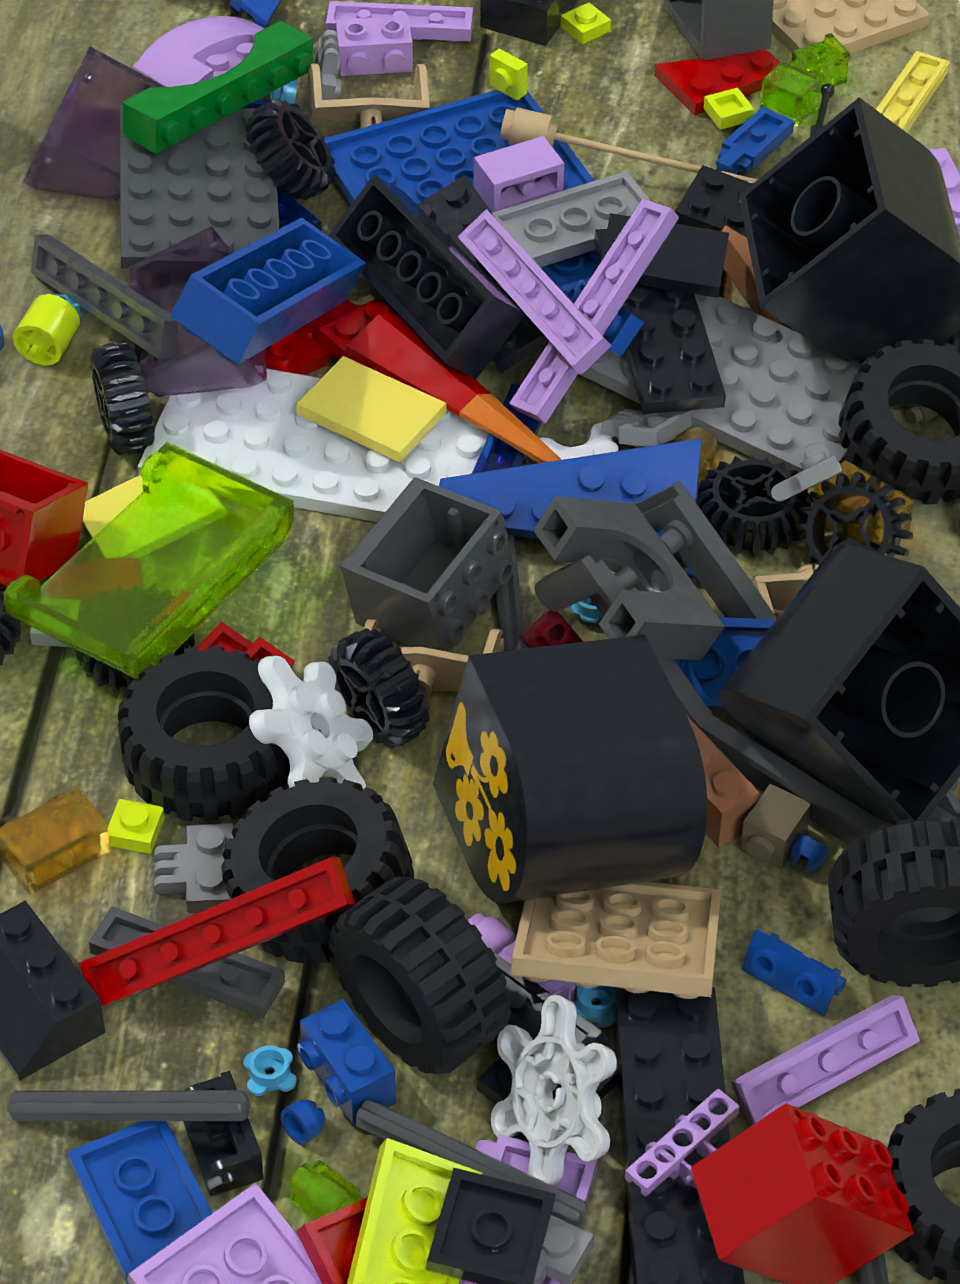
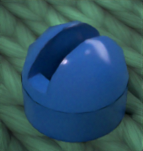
M798 833L790 848L789 859L794 868L801 859L807 861L803 873H814L825 864L831 851L814 839Z
M308 1099L296 1101L281 1112V1122L286 1133L294 1142L300 1145H304L315 1138L322 1131L326 1122L323 1109L316 1108V1103Z

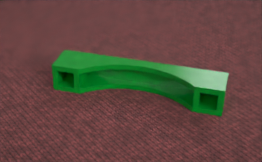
M281 20L255 33L254 44L249 54L229 71L193 84L148 88L123 101L122 135L155 154L163 151L308 73L310 64H313L314 38Z

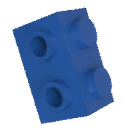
M344 999L300 1021L301 1042L297 1044L300 1057L310 1071L314 1070L323 1083L324 1090L331 1103L335 1107H340L352 1126L356 1125L357 1112L365 1100L371 1099L386 1107L396 1104L395 1070Z

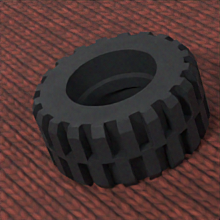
M920 339L918 344H913L912 340L896 342L894 349L891 345L877 350L874 356L868 357L860 366L858 373L855 374L838 421V425L841 428L838 434L840 444L843 449H847L845 457L853 468L859 467L860 473L864 474L866 482L871 476L879 477L881 479L880 489L887 484L892 485L895 488L894 494L901 496L906 502L913 503L915 499H919L925 505L938 504L941 497H943L945 502L960 498V353L955 351L956 346L945 343L944 346L934 345V340ZM899 404H916L927 407L937 412L949 423L955 437L946 440H930L916 436L898 423L890 407Z
M210 646V650L198 651L197 647L184 649V654L174 656L171 653L160 658L159 665L155 667L150 664L138 674L139 681L133 680L124 692V699L119 704L118 732L125 775L128 782L135 786V792L144 801L149 803L153 800V805L162 807L165 814L169 815L171 811H174L179 819L193 821L194 817H204L205 822L218 821L219 816L230 815L232 819L244 815L246 808L252 806L258 800L263 803L268 799V793L283 787L285 778L290 773V763L287 755L278 745L272 743L264 744L257 740L249 725L250 715L254 711L272 710L273 708L272 695L259 676L258 663L260 659L256 658L252 661L250 660V655L235 649L233 653L225 652L223 647ZM207 721L225 722L243 730L240 734L226 742L209 746L189 745L172 738L180 730L190 725Z
M319 777V782L310 783L308 779L295 781L294 787L286 790L279 787L270 792V798L263 803L259 800L255 802L247 811L249 816L246 819L240 818L231 832L234 839L229 838L225 844L223 851L224 862L221 866L222 878L230 899L290 875L304 863L328 854H347L352 856L343 869L355 904L388 880L396 877H412L414 879V870L411 865L413 861L396 815L390 805L383 802L381 795L366 787L363 789L361 784L346 779L341 784L333 777ZM350 907L259 945H262L265 952L275 957L281 958L284 954L287 961L304 963L307 958L312 959L315 964L329 963L330 957L333 955V952L329 950L331 929L336 918Z
M924 817V821L911 822V819L897 821L896 825L886 828L882 825L872 829L866 838L860 836L855 839L847 848L848 851L843 850L837 858L828 878L834 943L837 945V951L842 958L862 975L865 976L869 973L875 981L885 984L888 981H894L898 986L911 987L912 984H924V987L938 986V982L949 980L951 983L959 982L960 820L951 818L950 822L940 821L938 817Z
M396 877L386 881L336 918L329 939V950L333 952L331 960L334 969L339 972V981L344 991L348 992L352 999V1005L358 1014L361 1013L368 1022L367 1026L375 1035H379L385 1042L384 1045L393 1054H399L403 1062L411 1067L417 1066L420 1072L426 1074L450 1073L499 1036V1032L507 1025L511 1013L509 1009L511 997L510 993L505 989L507 981L503 971L498 969L496 964L497 958L491 947L487 948L481 938L483 935L474 924L471 925L464 917L465 913L456 904H451L443 892L437 888H429L428 883L423 880L412 879V877Z
M955 1089L954 1095L951 1097H947L945 1092L927 1098L925 1107L919 1104L910 1109L905 1114L904 1121L897 1124L894 1128L887 1148L892 1157L893 1165L891 1170L897 1187L903 1193L909 1205L907 1215L914 1232L913 1235L895 1245L894 1250L907 1263L913 1259L918 1264L917 1273L930 1281L934 1276L944 1280L945 1284H960V1207L941 1192L934 1178L946 1170L960 1167V1089Z

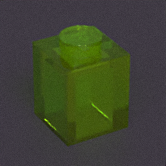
M782 61L763 79L760 109L762 107L770 109L794 120V125L799 126L809 115L815 114L820 106L821 94H819L821 77Z

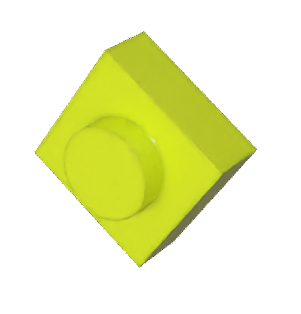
M588 2L562 14L560 27L583 45L611 32V19Z
M500 48L490 54L489 85L517 101L527 94L528 64Z
M738 87L704 96L703 109L719 130L744 124L754 115V108Z
M119 799L105 833L106 845L152 854L165 820L164 809L156 805Z

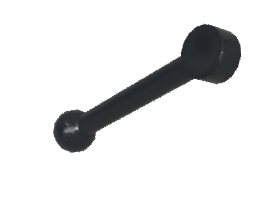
M826 83L820 89L822 100L816 124L811 126L810 136L823 127L829 98L835 93L832 84Z

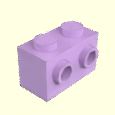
M409 15L336 20L340 76L413 72V42Z
M544 136L474 157V188L491 212L499 211L563 191L565 163Z

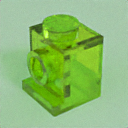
M832 33L826 34L824 41L792 51V59L789 63L790 76L808 95L820 92L822 85L826 83L832 84L834 87L845 84L847 82L850 53Z

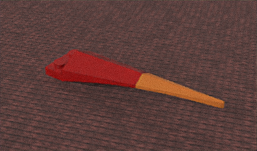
M378 297L318 329L317 342L339 360L345 356L445 402L446 410L492 434L537 463L562 460L480 382L446 364L399 314Z

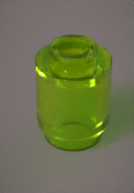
M321 1160L314 1162L312 1165L307 1163L301 1165L292 1176L288 1185V1189L292 1191L290 1203L313 1220L365 1199L360 1196V1188Z

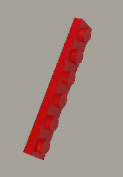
M330 857L82 961L79 965L83 977L100 998L101 1007L104 1009L355 905V901L340 857Z

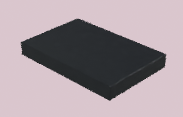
M610 213L600 263L631 216ZM675 224L640 277L637 285L718 298L729 233Z

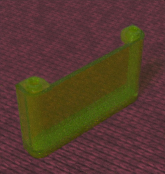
M168 442L153 455L148 456L141 467L143 492L53 576L40 586V582L37 579L24 575L12 581L6 591L3 592L5 610L9 616L138 681L139 673L150 664L154 667L159 665L160 658L174 653L286 541L294 522L293 500Z

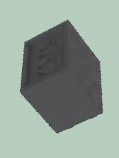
M664 0V10L702 60L771 48L774 0Z
M414 477L340 567L356 624L364 627L368 619L379 620L377 628L381 629L382 635L411 647H425L449 652L453 646H457L462 641L466 629L477 615L485 612L490 599L499 587L505 585L510 580L514 570V563L501 510Z

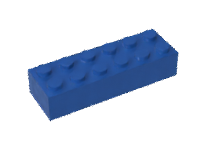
M300 218L190 275L170 317L179 322L188 334L199 337L214 347L219 356L225 360L240 364L345 302L366 262L308 221Z

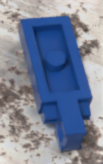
M762 107L722 143V149L716 161L717 170L739 175L740 170L745 173L750 172L751 169H754L793 133L794 120Z

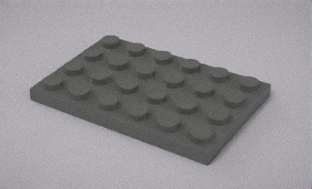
M120 105L121 269L199 271L279 229L277 186L273 184V180L268 175H264L265 171L261 165L256 164L257 159L250 152L249 148L251 145L246 141L245 137L247 135L245 125L248 123V118L253 115L257 108L239 109L155 154L122 135L123 105Z

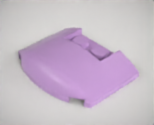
M213 16L187 22L168 31L154 41L144 51L138 62H135L133 65V73L156 87L188 85L211 79L238 65L249 54L254 44L255 33L265 28L252 21L230 16Z

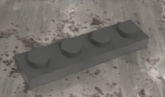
M111 906L89 941L90 954L97 956L166 926ZM237 953L167 983L264 1019L285 983V970Z

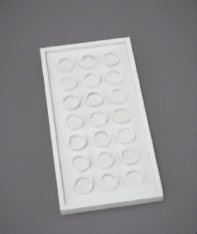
M188 355L154 429V442L146 447L140 460L138 476L189 451L215 493L378 522L414 477L439 486L441 478L486 472L498 438L446 410L444 417L399 463L296 414V403L321 378Z

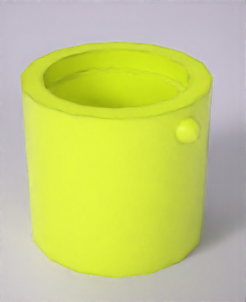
M51 294L40 295L34 299L12 336L13 343L18 352L27 360L43 366L53 365L60 360L80 326V316L76 309L65 299Z

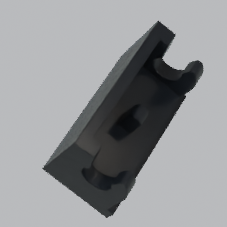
M227 1071L220 1073V1077L194 1084L185 1090H237L231 1072ZM248 1118L244 1121H183L210 1197L264 1180L261 1150Z

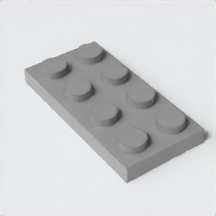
M625 171L495 211L492 214L540 267L596 250L594 244L595 229H607L610 213L631 216L642 199L651 200L631 175Z

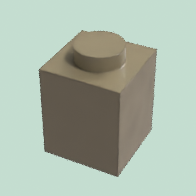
M769 784L743 822L740 850L748 853L757 861L767 862L782 870L789 859L790 848L798 833L805 835L808 831L811 803Z

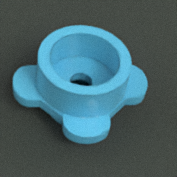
M297 79L271 92L270 99H277L281 102L285 100L288 103L294 104L297 92Z
M603 985L594 988L577 986V998L572 1003L575 1005L576 1012L585 1019L596 1022L599 1027H609L614 1024L616 989L620 988ZM591 1002H599L600 1005H593Z
M267 1045L246 1055L243 1064L250 1075V1080L247 1082L248 1091L255 1096H262L266 1091L278 1089L283 1092L291 1091L296 1085V1076L290 1071V1063L293 1060L292 1053L285 1048ZM269 1070L275 1071V1072H274L273 1074H271V1075H268V1074L265 1073L266 1071H269Z

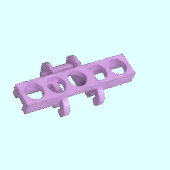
M718 1088L690 1114L678 1117L675 1121L676 1126L657 1143L650 1142L645 1147L646 1153L625 1170V1179L629 1183L633 1181L637 1184L645 1197L669 1176L673 1180L680 1176L686 1185H691L697 1189L691 1166L684 1161V1158L696 1148V1152L703 1158L717 1150L709 1143L710 1139L738 1115L739 1105ZM720 1102L724 1103L728 1108V1111L723 1115H715L710 1112ZM702 1118L707 1119L710 1123V1127L706 1130L697 1125ZM678 1133H686L691 1144L685 1147L678 1146L674 1143L673 1137ZM665 1149L672 1151L675 1157H673ZM648 1166L654 1167L657 1174L653 1178L644 1179L639 1176Z

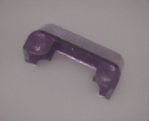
M90 46L48 127L22 183L36 190L119 201L120 105H123V101L148 88L165 86Z
M210 226L129 266L130 285L128 287L171 314L190 275L233 252L215 229ZM179 322L177 326L178 338L175 341L173 358L159 360L155 356L153 358L148 356L140 361L148 393L152 392L156 397L251 388L267 380L263 350L244 362L236 364L219 356L215 348L203 339L188 334Z

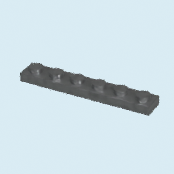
M35 235L31 265L32 274L60 293L68 296L69 299L159 360L173 358L175 341L178 338V322L170 317L171 314L51 235Z

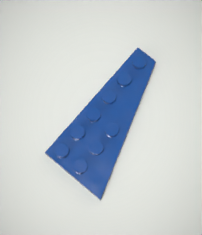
M701 438L441 478L439 487L501 510L508 535L539 539L533 530L555 496L635 503L680 480L696 502ZM663 530L657 533L659 537L663 534ZM678 551L673 554L674 558L683 559Z

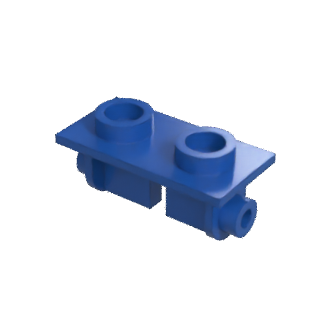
M758 929L754 931L741 968L746 973L822 1016L827 1014L833 995L839 996L847 982L846 978L840 976L841 970L838 968L831 969L813 958H808L803 955V952L779 940L777 934L767 935Z

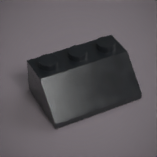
M26 900L0 914V1054L20 1081L106 1033L100 998Z

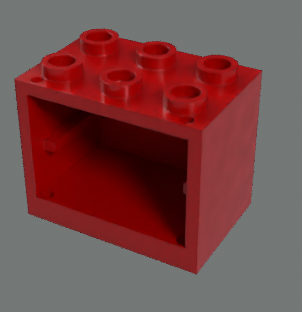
M0 450V584L22 592L76 561L88 489L87 482Z
M787 1103L691 1167L719 1260L786 1284H835L914 1234L907 1215L909 1205L905 1196L897 1187L891 1170L893 1165L892 1157L887 1148L876 1139H871L845 1126H840L818 1117L814 1113L806 1112Z

